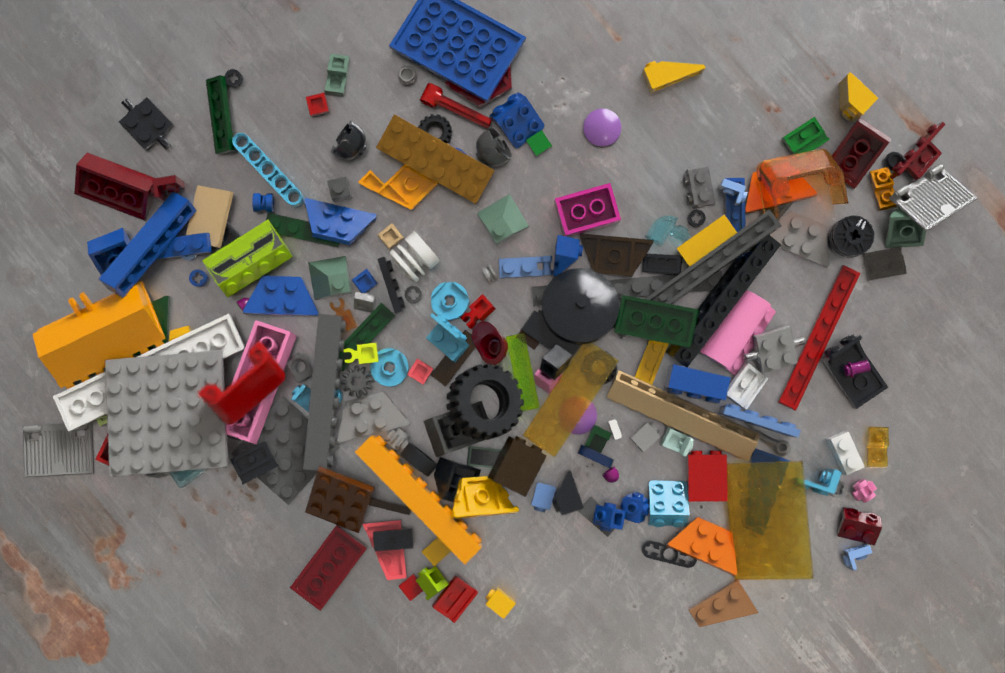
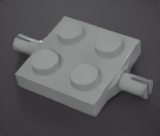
M788 325L753 336L754 352L744 354V360L748 362L756 359L759 371L763 374L797 363L796 347L805 345L806 340L803 336L794 339L791 326Z

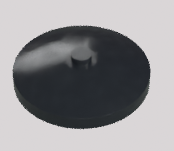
M575 268L558 274L550 281L543 294L542 314L548 328L560 339L574 344H589L600 340L611 331L619 314V299L615 288L603 275L593 270Z

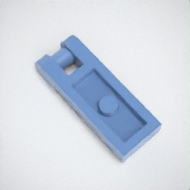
M552 256L499 259L500 278L552 276L553 269H551L550 264ZM537 263H543V270L537 269Z

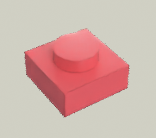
M416 359L407 375L424 385L434 368Z

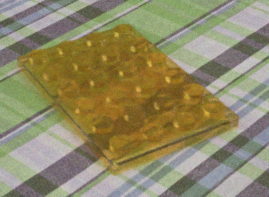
M803 461L727 464L730 532L737 566L735 580L813 579Z

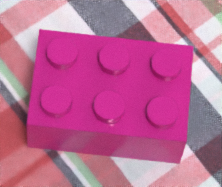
M611 183L558 197L554 200L562 232L566 237L617 224L621 221Z

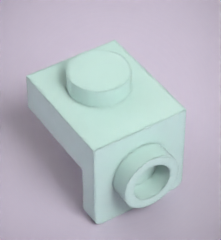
M668 427L660 444L686 457L693 448L694 440L689 435Z

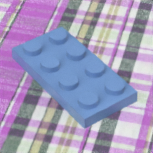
M733 404L720 406L718 411L720 415L789 437L799 438L801 430L796 429L795 424L789 422H781L780 424L777 423L778 419L770 416H763L761 418L758 417V412L744 410L743 412L740 411L739 406Z

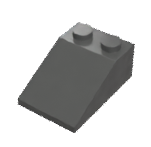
M482 401L471 404L473 411L480 418L488 420ZM451 411L423 421L436 457L484 440L472 439V436L467 437L463 435L462 429L457 430L454 426L457 423L449 418V415H452Z

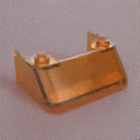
M816 149L761 161L757 165V176L764 213L770 210L776 219L780 218L777 199L788 194V180L823 173L824 180L830 187L832 204H847L848 197L843 171L826 149Z

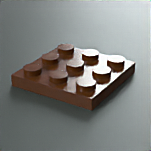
M320 466L316 473L305 513L359 533L375 487Z

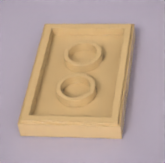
M197 185L193 206L197 211L189 219L186 235L210 233L211 247L221 248L234 193Z

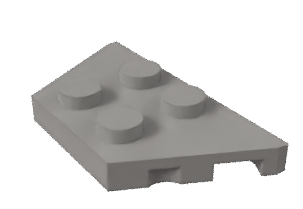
M792 211L786 214L779 221L781 227L770 234L781 244L779 249L828 268L830 264L826 225Z
M384 392L349 400L345 403L337 442L340 443L408 426L410 422Z

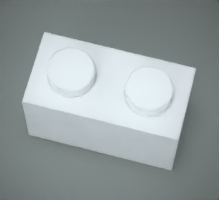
M843 431L826 439L842 472L841 474L849 475L865 468L849 432Z

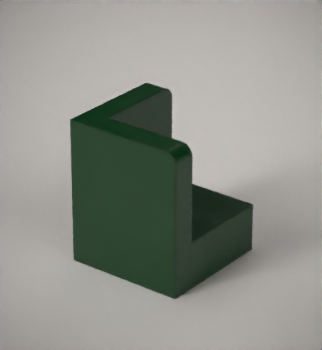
M594 425L584 446L602 453L612 433Z

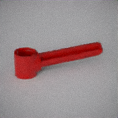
M427 83L419 99L421 103L428 107L435 108L439 105L486 129L492 123L491 118L444 96L443 90L432 83Z

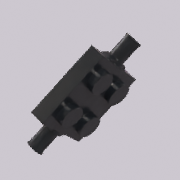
M148 97L135 106L128 98L124 99L125 102L122 101L121 104L128 110V113L119 121V124L145 151L158 142L165 150L168 147L170 148L171 144L164 138L166 133L174 126Z

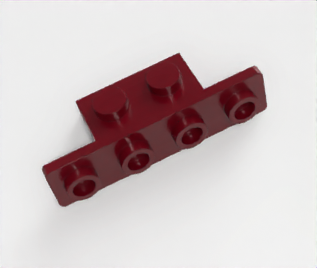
M941 122L937 125L935 123L926 130L928 134L916 141V147L910 149L903 156L905 159L902 162H898L892 168L893 173L889 177L893 179L906 170L915 180L920 179L942 154L931 140L946 124Z

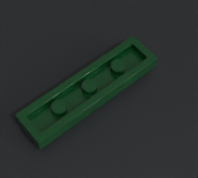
M219 75L206 79L215 154L221 155L235 151L232 142L233 133L225 76Z
M267 213L266 220L271 222L281 236L339 248L340 243L312 237L309 221Z
M381 302L345 340L344 350L351 348L357 351V345L371 343L396 316ZM340 352V359H343L342 371L351 364L345 362V360L352 358L350 352Z

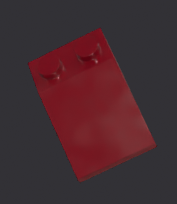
M858 118L823 168L855 189L890 143L891 138L863 119Z

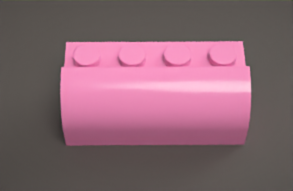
M746 290L700 350V353L736 376L745 362L744 354L750 353L755 346L753 336L764 332L776 311L766 300Z

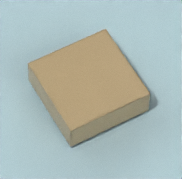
M392 223L377 235L389 250L404 239Z

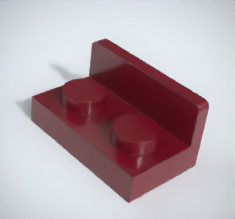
M176 175L152 179L153 185L150 186L152 196H155L162 203L167 199L166 192L168 194L172 192L179 193L181 189H185L184 181Z

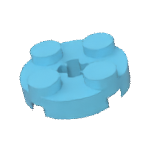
M456 282L439 284L431 295V306L437 316L440 314L449 321L463 316L470 302L465 288ZM449 296L451 298L453 296L455 298L452 306L450 304L449 306L446 305V297Z
M392 348L378 351L379 362H373L370 365L371 375L374 380L388 387L402 383L407 377L409 363L405 355ZM387 362L395 365L392 373L384 370Z

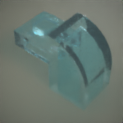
M663 216L651 225L645 238L653 240V243L661 247L669 234L683 243L688 241L691 234L688 233V229L684 226L678 225L677 227L675 225L678 220L677 217Z

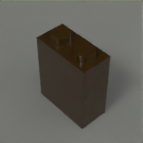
M508 436L488 478L526 497L547 455L541 453L543 449L534 444L531 447L526 445V440L518 436L515 439Z

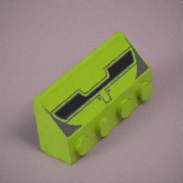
M266 220L202 261L219 288L228 298L293 256L271 222Z

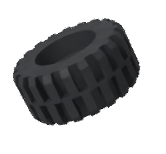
M480 364L459 374L455 381L451 383L449 387L451 391L447 393L446 397L449 400L446 408L451 410L452 415H449L451 421L455 420L457 423L454 425L457 430L462 429L463 435L467 437L472 436V439L489 440L511 431V427L516 426L519 422L517 418L521 417L523 410L520 409L524 405V399L520 398L523 391L522 388L518 389L517 384L519 382L516 378H511L512 373L508 370L503 372V367L501 366L493 367L492 364ZM477 385L489 386L498 396L499 411L496 417L491 420L480 418L472 409L470 396L473 388Z

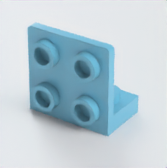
M432 313L430 316L438 324L426 339L453 362H456L470 346L465 341L467 337L442 315L436 316Z
M826 468L825 471L821 472L819 478L820 485L791 476L790 480L795 481V486L808 490L812 487L813 492L828 496V493L835 494L842 472Z

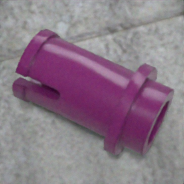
M868 360L852 364L848 362L847 365H844L845 375L852 378L856 374L870 372Z

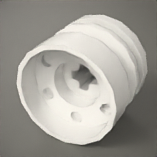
M413 231L405 238V242L408 245L407 249L398 244L397 248L401 251V254L398 255L394 250L389 253L394 263L405 276L418 282L419 278L415 275V272L418 271L424 276L425 273L421 266L425 265L432 269L440 260L419 235Z

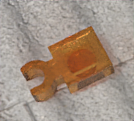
M339 298L340 306L336 308L333 302H330V308L336 311L337 316H343L344 321H347V332L356 328L357 325L351 310H344L345 302L342 298Z

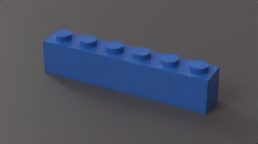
M172 192L101 275L99 280L108 290L124 298L197 211L191 202Z

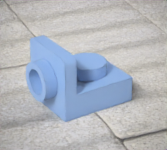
M723 179L719 189H722L724 194L730 196L737 194L734 206H738L740 202L744 203L747 192L744 191L746 186Z
M868 544L858 545L843 550L844 556L842 558L845 566L854 571L857 570L854 559H865L868 554L872 553V550Z

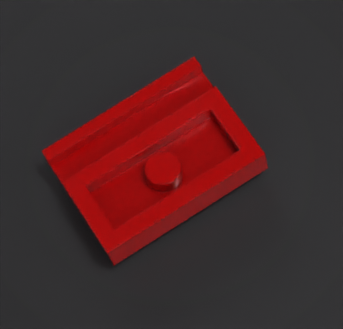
M455 575L449 585L432 604V607L455 623L476 597L478 591Z

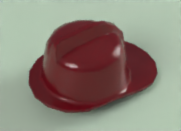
M488 321L477 323L472 331V340L485 363L499 364L506 357L508 351L506 339L500 335L492 323Z

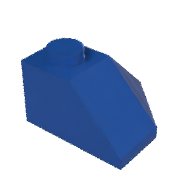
M562 235L557 236L553 278L573 265L578 260V256H582L583 245H579V239Z

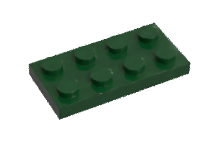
M622 295L614 333L691 348L699 310Z

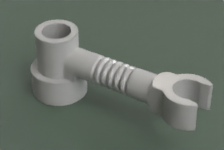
M747 423L752 428V431L759 433V440L774 447L779 455L786 456L790 453L791 445L785 440L777 441L756 430L752 424ZM785 444L787 446L786 451H780V445Z

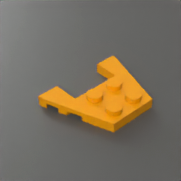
M405 164L385 184L371 170L358 181L360 185L411 211L438 185L436 181Z

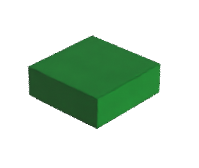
M542 130L526 140L536 157L552 147V144Z

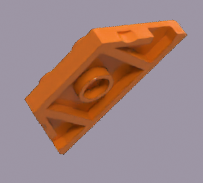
M790 163L756 171L751 175L745 214L815 197L817 192Z
M696 517L666 545L733 576L737 574L733 532L704 519Z

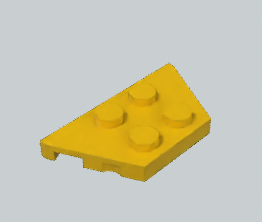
M488 476L462 478L458 483L451 519L515 514L519 512V508L512 505L508 499L510 495L506 489L489 479Z

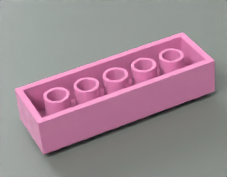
M255 320L232 384L254 366L248 357V352L259 340L284 371L297 336L290 331ZM277 389L233 425L226 424L227 434L257 445Z

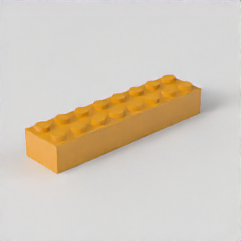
M371 435L355 453L466 564L482 548V539L477 533H471L467 529L468 524L462 518L459 520L451 519L452 508L448 504L444 506L440 502L439 495L434 490L430 492L426 488L428 485L422 477L417 478L413 474L414 469L408 463L403 464L399 460L401 456L394 449L389 450L385 446L387 442L380 435L377 437Z

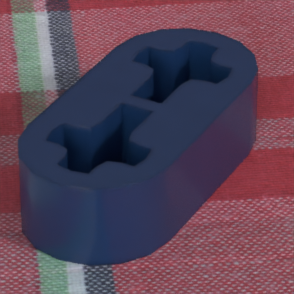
M581 445L577 452L608 468H611L614 462L613 459L584 445Z

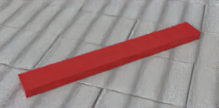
M845 265L841 266L777 403L794 411L797 410L861 274L860 272Z

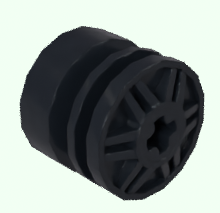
M851 215L844 217L830 227L827 233L828 248L835 256L842 259H851L864 254L871 248L874 242L873 227L868 220L861 216ZM852 232L853 236L856 237V239L852 240V236L849 235Z

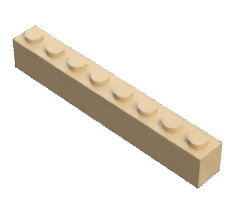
M618 370L609 388L607 398L613 402L623 404L633 411H638L651 419L664 423L666 426L676 428L686 435H691L704 443L717 447L719 450L729 452L739 459L748 461L758 444L759 433Z

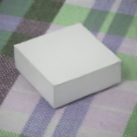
M615 419L607 421L613 439L621 438L622 435Z

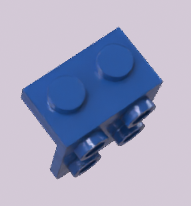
M518 92L512 94L503 105L495 107L489 115L492 121L500 126L515 148L522 146L528 138L541 131L545 126L527 97Z

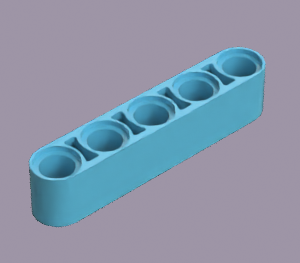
M237 133L232 140L234 147L291 207L298 208L302 206L304 196L245 133ZM247 139V144L244 147H239V141ZM254 153H260V158L257 161L251 160ZM272 166V173L269 175L264 174L265 168ZM280 180H285V187L277 188V183ZM299 194L298 201L291 202V195Z

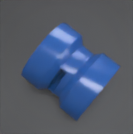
M254 193L252 199L253 212H260L261 210L274 212V194L267 193L266 195H261L260 193Z

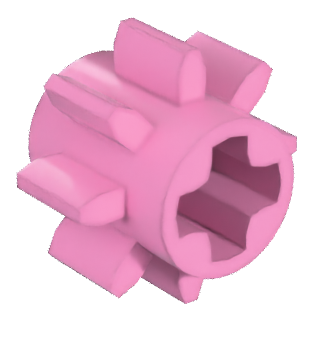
M862 479L853 485L855 491L852 492V495L856 501L862 500L863 503H866L876 496L873 491L877 488L872 481L867 482L865 479Z

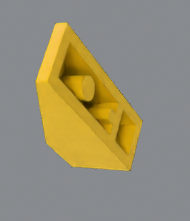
M656 61L645 65L646 68L643 69L642 74L651 94L703 73L705 66L665 61L656 63Z

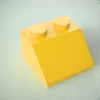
M849 72L839 82V109L846 120L854 123L875 103L878 97Z

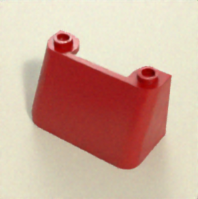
M260 340L248 352V357L254 366L224 392L217 385L209 384L197 393L225 424L233 425L285 381V372Z

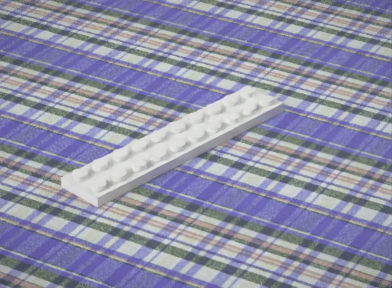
M227 314L137 357L222 350L224 360L243 351L245 346L230 314ZM106 372L52 396L68 432L107 415Z

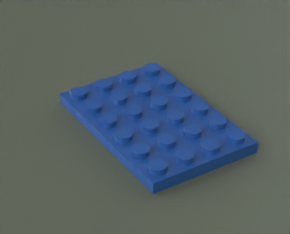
M417 0L391 41L389 48L481 100L488 102L526 41V37L460 0Z

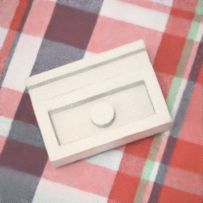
M745 362L729 384L727 396L747 410L769 378Z

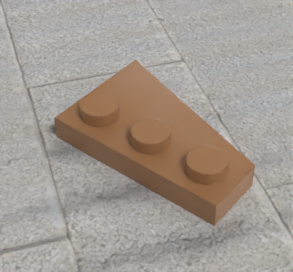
M738 579L689 609L699 627L759 613Z

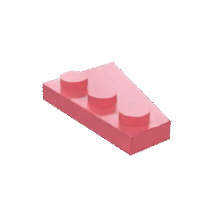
M401 520L362 524L373 548V531L402 529ZM404 549L375 551L387 580L407 578Z

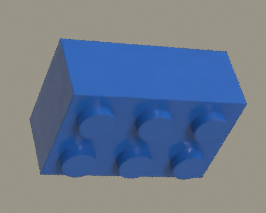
M673 364L668 367L664 388L669 389L668 393L682 395L683 392L687 393L689 398L701 399V397H705L707 402L720 404V401L726 400L731 377Z

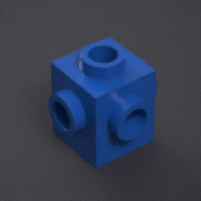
M633 492L622 499L621 509L626 511L625 520L638 524L645 521V517L650 511V505L648 504L649 499L645 498L644 494Z
M605 502L604 506L596 505L593 524L599 525L600 530L610 532L611 529L623 530L626 511L617 509L616 504Z

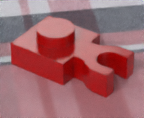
M482 294L469 306L471 311L465 313L460 318L465 323L470 319L466 325L472 329L476 325L477 320L484 321L496 308Z

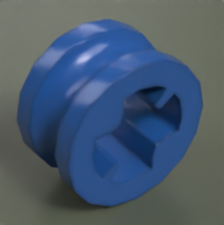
M196 269L190 273L189 281L196 287H203L208 282V276L204 271ZM200 273L203 279L197 284V281H194V277H197V274Z

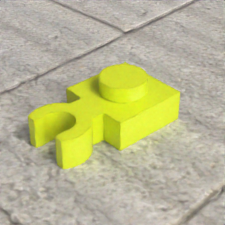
M377 343L357 345V351L351 348L344 350V352L352 354L351 359L345 360L346 363H352L356 359L359 360V364L379 362Z

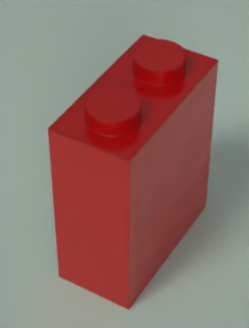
M713 450L710 451V454H702V451H691V454H687L686 482L688 502L728 501L727 455L722 454V451Z

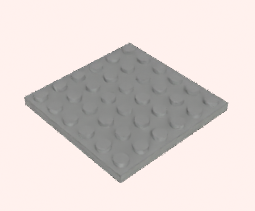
M222 350L105 360L110 477L229 467L227 426L197 394L209 384L217 385L223 392L225 391Z

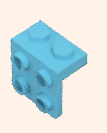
M650 481L648 525H654L655 527L687 526L689 519L687 482Z

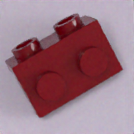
M844 507L837 536L875 546L882 530L881 517L874 513H865L854 508Z

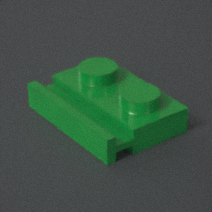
M813 117L784 136L782 140L795 156L796 161L829 141L830 138L826 136L817 119Z

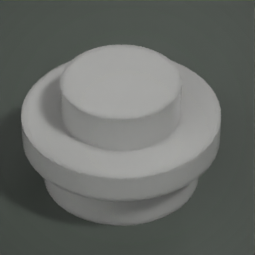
M403 66L400 68L398 79L402 84L410 85L415 82L417 73L413 67Z

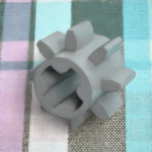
M400 428L397 431L392 429L387 435L389 438L387 444L398 452L406 447L410 436Z

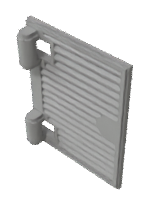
M938 164L928 170L927 174L920 179L894 191L889 199L923 230L928 231L977 200V197L945 171L942 164ZM936 174H939L942 177V179L938 181L934 178V176ZM905 195L909 199L903 202L900 197Z
M92 422L71 432H68L65 424L22 426L24 478L94 474ZM85 430V436H76V431ZM30 433H39V438L31 439Z

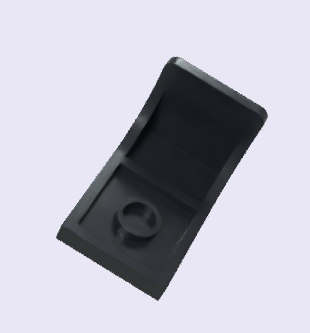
M853 334L840 340L839 346H832L823 352L825 355L821 357V360L853 407L858 409L886 390L888 386L862 349L860 344L862 336H855ZM868 360L870 372L856 374L852 378L845 375L844 365H847L848 362L852 364Z

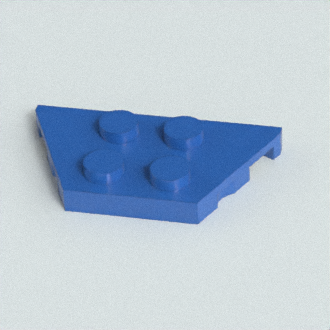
M305 198V207L312 237L351 245L371 222L374 223L376 221L377 214Z
M262 276L247 302L243 314L318 316V311L301 277Z

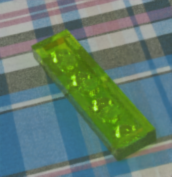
M525 333L506 336L514 379L516 378L519 382L517 384L518 389L522 388L523 391L520 398L524 399V405L520 409L528 411L540 408Z

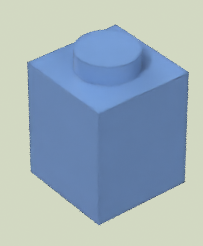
M539 482L536 483L531 505L535 506L534 510L544 513L546 509L550 510L556 487Z

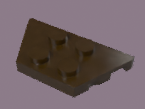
M580 233V239L592 270L603 275L632 277L653 245V240Z

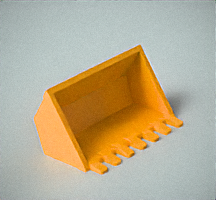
M143 280L137 282L124 298L114 293L92 304L88 296L82 292L79 297L85 305L84 308L81 309L72 297L68 302L74 313L54 321L32 334L38 358L54 377L59 387L65 386L67 389L76 386L74 382L79 379L82 382L89 380L90 377L88 375L94 372L97 375L105 372L103 369L106 367L105 360L134 358V353L140 351L141 354L149 351V346L155 344L156 347L164 344L162 340L166 339Z

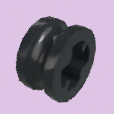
M230 69L225 73V81L230 87L237 88L242 84L243 77L238 70ZM233 74H236L238 80H235L234 83H232V81L229 78L233 77Z
M698 209L690 212L687 217L688 224L692 227H700L706 220L704 212ZM695 213L698 214V216H701V219L698 221V223L692 221V217L695 216Z

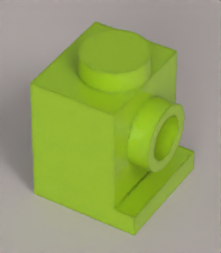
M436 565L430 570L427 567L418 573L419 578L416 579L427 595L425 597L427 601L449 585Z

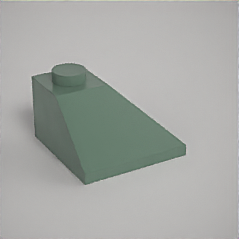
M510 194L477 213L496 246L529 227Z
M898 208L889 218L885 248L924 246L926 231Z
M346 256L308 262L314 300L352 294Z

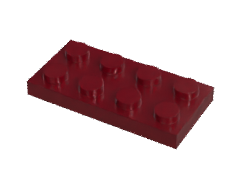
M336 525L293 582L290 589L321 611L364 554L367 547Z

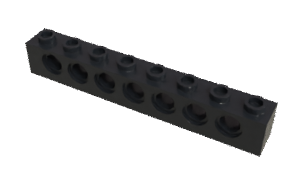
M769 235L739 256L698 308L699 313L691 348L671 344L666 353L681 365L688 367L781 244Z

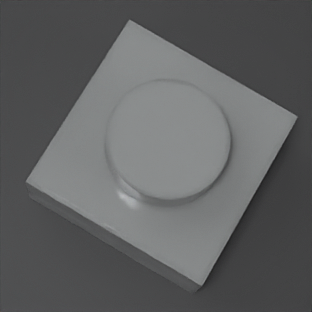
M356 292L354 309L372 313L375 296Z

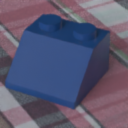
M123 228L87 242L88 255L100 275L107 270L131 241Z

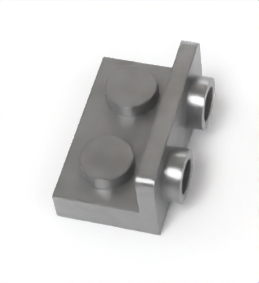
M709 167L687 169L685 171L686 174L683 175L685 186L688 185L689 193H687L688 204L692 205V209L715 205Z

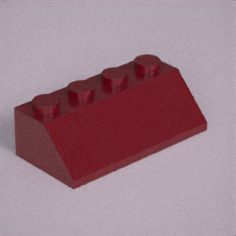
M87 152L76 164L74 194L145 221L155 196H152L150 188L153 185L152 179L154 177Z

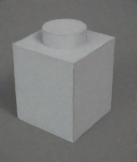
M646 422L630 439L642 452H645L661 437L658 434L660 430L655 424Z

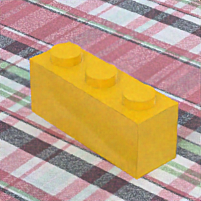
M723 215L679 246L677 250L690 267L735 235L737 231L727 217Z

